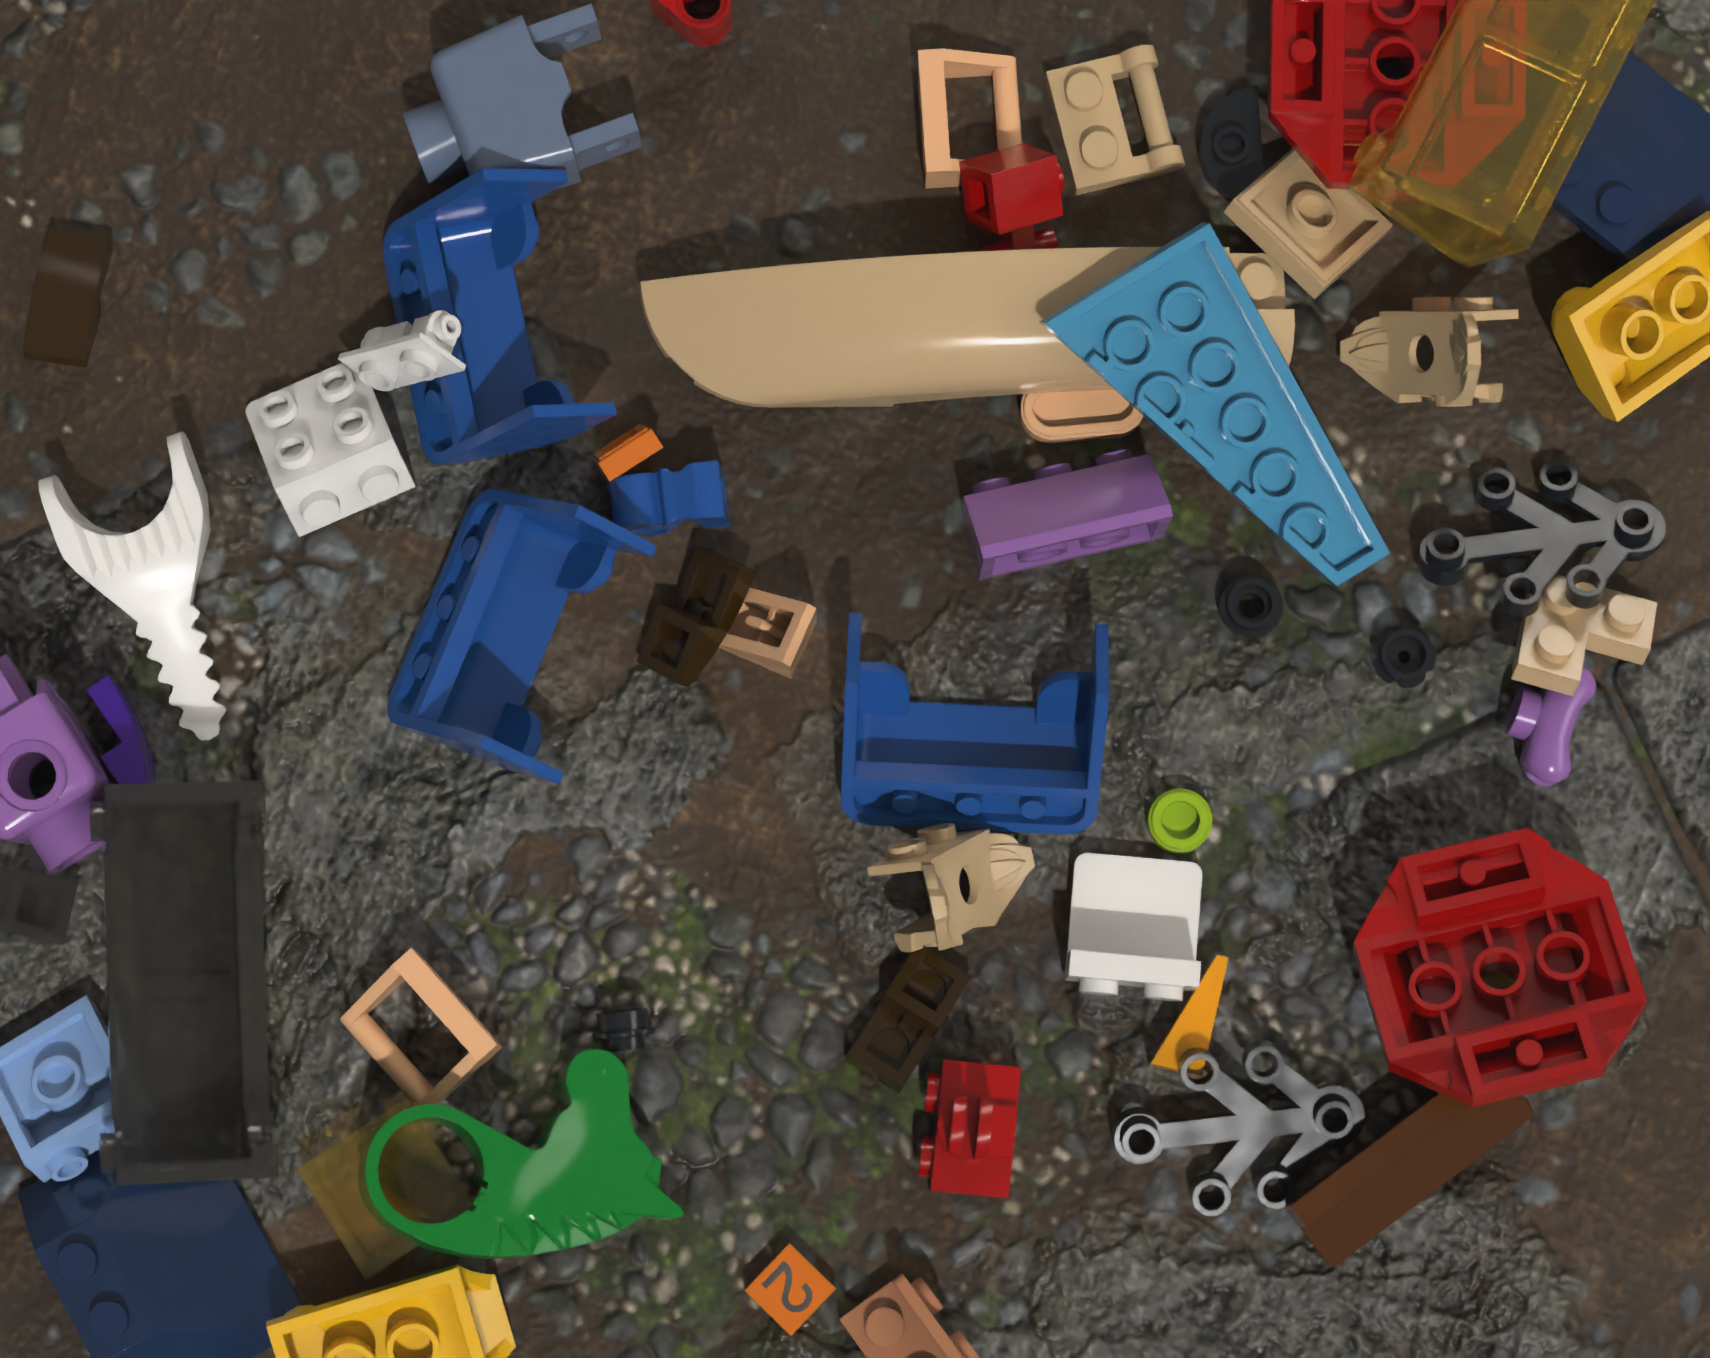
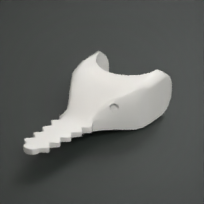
M178 432L166 438L171 460L173 485L163 510L148 525L132 533L111 532L91 523L77 510L62 482L56 475L39 480L38 486L41 501L56 544L64 560L82 578L138 622L136 628L137 636L152 641L146 657L163 665L159 672L158 680L173 686L172 693L169 696V704L183 709L179 726L192 730L201 741L211 740L219 735V722L227 709L224 705L213 700L214 694L220 689L221 685L206 675L209 668L213 665V659L201 653L200 649L206 642L208 635L194 627L195 621L200 615L199 609L193 604L194 594L211 532L208 494L186 434Z

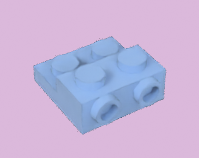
M87 995L0 1047V1117L24 1166L43 1182L51 1178L54 1181H66L78 1176L88 1166V1155L108 1143L112 1147H121L132 1143L143 1134L145 1130L143 1122L156 1115L131 1064L121 1055L96 1004Z

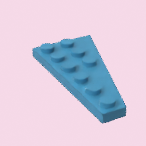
M1200 223L1039 321L1330 584L1339 586L1390 554L1210 223Z

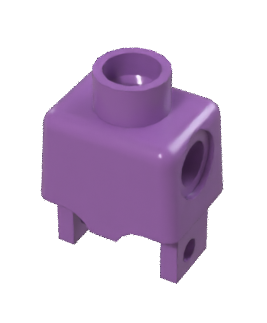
M5 654L0 657V839L20 844H32L49 874H53L87 857L117 835V832L99 805V802L111 795L114 789V781L67 701L63 700L50 682L44 678L37 682V695L34 696L10 656ZM51 761L56 771L55 783L50 792L44 797L37 798L32 788V777L39 766Z

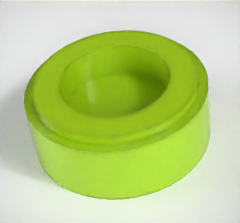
M1172 789L1161 794L1154 801L1147 815V829L1151 839L1159 848L1172 854H1186L1196 850L1208 838L1212 828V813L1209 805L1199 794L1188 789Z

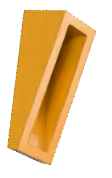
M1216 955L1212 959L1200 979L1199 988L1192 992L1148 1065L1178 1072V1061L1185 1051L1195 1047L1208 1050L1229 957ZM1197 1059L1188 1066L1187 1075L1201 1077L1206 1060Z

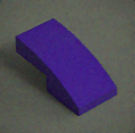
M107 675L87 689L121 740L120 744L102 755L101 759L134 808L148 816L158 809L157 781L150 746L131 701L121 685Z

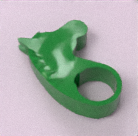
M600 1049L582 1051L569 1058L561 1067L556 1080V1089L561 1109L546 1123L535 1150L518 1143L458 1109L440 1104H424L405 1109L376 1128L365 1143L358 1164V1186L362 1200L369 1213L380 1225L419 1247L451 1256L481 1259L533 1256L601 1240L625 1229L639 1218L672 1220L682 1217L684 1214L681 1207L659 1189L662 1158L653 1157L649 1148L639 1139L634 1131L630 1114L629 1076L624 1064L611 1052ZM415 1122L436 1123L450 1129L462 1139L473 1159L475 1171L474 1184L479 1186L477 1195L469 1209L458 1212L445 1222L425 1224L404 1217L389 1204L379 1182V1160L388 1139L404 1125Z

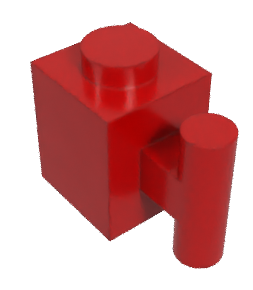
M1022 143L959 162L967 222L1000 235L999 242L983 246L980 251L1057 248V238L1050 227L1035 231L1033 229L1034 224L1063 216L1061 193L1064 189V176L1055 154Z

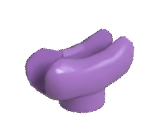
M1586 668L1582 669L1581 681L1574 696L1541 688L1540 692L1521 686L1512 702L1505 725V734L1523 740L1519 762L1525 776L1536 784L1552 786L1567 778L1571 772L1569 746L1573 728L1581 709L1596 693L1597 684L1592 672Z

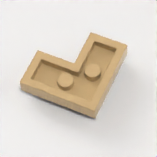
M1557 575L1542 593L1538 610L1530 616L1521 618L1511 679L1574 696L1581 681L1585 650L1643 665L1651 649L1657 602L1605 588L1603 599L1597 606L1589 609L1573 606L1565 596L1567 577ZM1586 582L1575 584L1577 588L1583 591L1596 589L1592 584ZM1526 591L1525 599L1531 598L1532 595Z

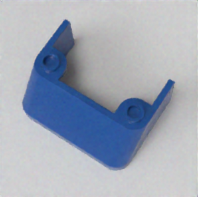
M482 168L397 219L386 231L383 241V260L396 323L399 324L407 321L413 325L415 319L443 310L457 317L461 324V334L456 340L452 355L467 365L465 371L409 385L421 445L427 458L434 464H462L561 443L617 415L615 402L576 404L569 389L561 381L543 380L537 382L513 267L530 256L538 241L539 225L534 216L532 202L567 183L565 170Z
M492 489L482 492L474 499L465 513L391 690L387 706L390 721L413 733L506 770L560 784L564 772L534 759L542 742L541 724L535 712L523 707L525 699L569 593L586 594L593 591L596 587L603 585L613 571L614 556L617 551L653 557L657 545L578 504Z
M849 613L841 807L850 819L860 824L872 826L925 828L937 824L954 823L957 830L989 829L990 831L1043 834H1075L1093 824L1098 813L1110 695L1108 625L1095 624L1091 672L1064 671L1055 673L1047 677L1040 684L1037 692L1036 707L909 701L910 683L902 670L888 663L860 661L862 613Z

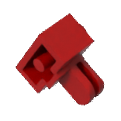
M943 1059L941 1073L928 1072L924 1111L937 1112L934 1138L922 1137L918 1176L930 1177L929 1191L1009 1198L1021 1067Z

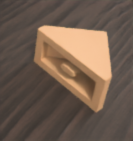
M749 588L738 615L719 648L792 679L817 623L816 608L809 603Z

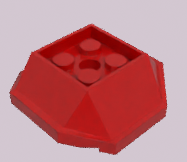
M1270 0L1268 119L1327 189L1453 193L1525 121L1527 0ZM1382 58H1394L1404 65L1407 76L1402 79L1387 78L1379 71L1376 62Z
M1529 828L1401 857L1391 873L1386 887L1371 909L1353 943V953L1388 1071L1470 1107L1602 1077L1644 1012L1647 1003L1609 882L1579 861L1550 847L1551 843ZM1499 971L1509 975L1513 979L1514 984L1505 989H1495L1488 986L1481 977L1488 972Z

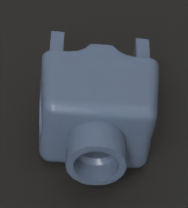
M592 4L579 7L527 27L523 16L520 15L434 54L430 62V70L441 99L402 112L428 184L464 171H468L469 176L482 168L565 170L568 182L556 188L559 189L582 182L579 174L581 169L642 148L639 128L633 113L567 136L564 128L562 113L565 102L572 90L561 62L549 60L548 58L602 39Z

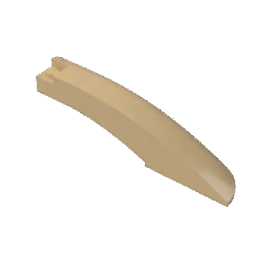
M1161 247L975 251L802 263L640 281L639 293L649 330L665 357H670L686 374L694 379L696 386L721 399L736 404L769 408L892 407L894 404L970 397L1114 390L1039 321ZM1223 247L1289 367L1294 345L1295 311L1294 309H1286L1284 270L1266 253H1230L1229 247Z

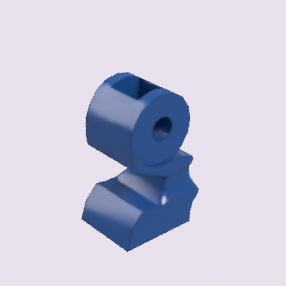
M718 460L690 463L680 471L672 472L667 468H663L656 473L631 474L606 482L607 494L610 495L613 523L636 535H648V537L664 535L676 529L682 521L691 519L701 524V528L731 527L724 470Z

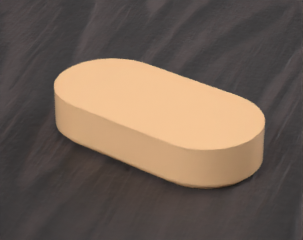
M1115 390L1024 394L1019 411L1020 421L1024 430L1033 439L1046 444L1121 438L1132 433L1143 419V415Z

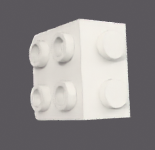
M344 363L330 367L249 403L245 410L273 487L299 537L416 487L388 427L372 386L365 385L359 379V374Z
M1083 853L1079 855L1074 862L1064 980L1080 982L1079 992L1097 995H1118V985L1144 987V998L1165 1001H1183V991L1193 992L1199 988L1201 961H1196L1202 887V870L1199 865L1188 861L1097 853Z

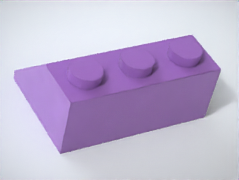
M1131 449L1118 450L1097 457L1095 459L1097 466L1072 471L1070 463H1062L1035 471V480L1010 485L1008 477H1001L973 485V494L963 496L961 508L978 580L1163 539L1173 518V513L1151 455L1134 457Z

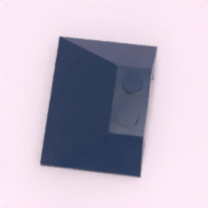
M1576 11L1526 72V112L1524 123L1478 169L1508 193L1518 181L1617 257L1607 269L1613 273L1706 211H1710V114Z
M190 1096L144 1121L145 1130L143 1134L132 1143L121 1147H112L108 1143L88 1155V1166L78 1176L60 1182L54 1181L52 1178L46 1182L39 1180L17 1192L34 1251L92 1358H253L272 1347L266 1321L284 1316L286 1312L303 1305Z

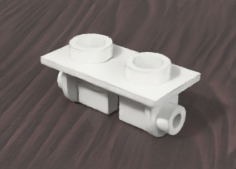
M443 310L417 318L413 325L406 321L384 328L376 327L370 329L361 341L359 349L341 353L338 357L339 361L359 374V379L365 385H370L373 389L383 392L465 371L467 366L452 355L456 340L461 334V324L457 317Z

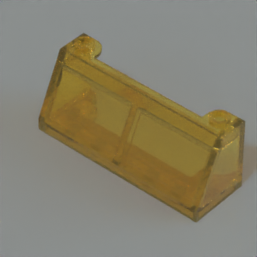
M1460 0L1394 127L1385 130L1382 134L1377 132L1371 133L1358 148L1353 163L1358 167L1347 187L1465 269L1529 250L1655 0Z

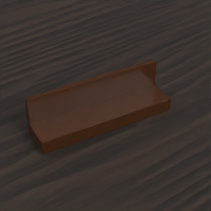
M1435 1091L1296 1196L1284 1208L1326 1264L1332 1267L1337 1266L1529 1120L1534 1114L1533 1109L1523 1096L1470 1107Z

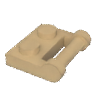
M1140 45L1129 48L1120 54L1046 71L1045 81L1075 196L1168 174L1185 166L1180 145L1173 144L1154 72L1159 63L1153 45ZM1130 77L1150 151L1135 157L1132 156L1113 84L1114 80Z

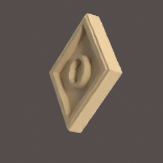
M1293 148L1234 198L1224 211L1244 233L1314 299L1377 244L1393 226L1357 190L1327 189Z

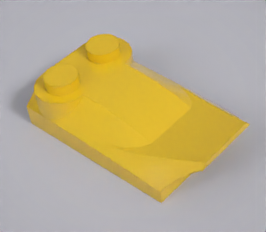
M1706 211L1593 287L1572 288L1557 300L1551 319L1553 334L1578 388L1604 418L1616 422L1620 421L1710 357V211Z
M458 1264L318 1306H297L286 1312L284 1316L266 1321L267 1331L276 1358H507L516 1348L495 1274L471 1271Z

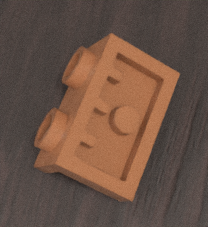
M903 1273L899 1274L839 1319L866 1358H980L960 1330L948 1337L934 1315L944 1307L921 1276L912 1283H909Z

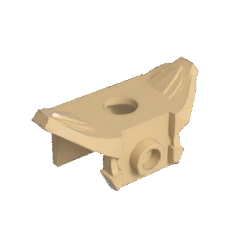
M1451 297L1412 298V310L1379 311L1378 317L1365 320L1356 326L1352 335L1340 341V361L1351 367L1373 387L1397 403L1422 402V397H1426L1427 401H1434V406L1437 407L1472 406L1473 398L1479 399V403L1501 402L1503 383L1478 382L1481 368V339L1476 321L1519 319L1518 309H1493V297L1454 298V309H1451ZM1423 335L1430 339L1434 349L1433 363L1427 371H1424L1419 366L1416 357V347Z
M943 823L919 829L917 831L918 838L904 840L887 846L888 856L867 866L869 876L913 871L923 872L931 912L894 932L893 935L895 943L901 952H914L922 949L923 945L925 947H937L940 951L962 945V934L973 928L995 926L1025 877L1035 867L1031 847L1018 843L1010 835L990 833L989 829L956 832L954 823ZM962 868L967 873L970 884V894L967 902L964 901L959 886Z

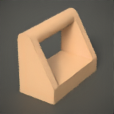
M944 48L917 51L916 69L925 189L962 186L959 162L964 160L950 158L945 78L992 76L997 149L1002 150L1022 144L1016 58L1008 55Z
M410 948L394 962L339 1019L415 1106L440 1104L502 1048L493 1035L420 953L413 948ZM404 981L412 987L469 1052L435 1087L428 1082L368 1014Z

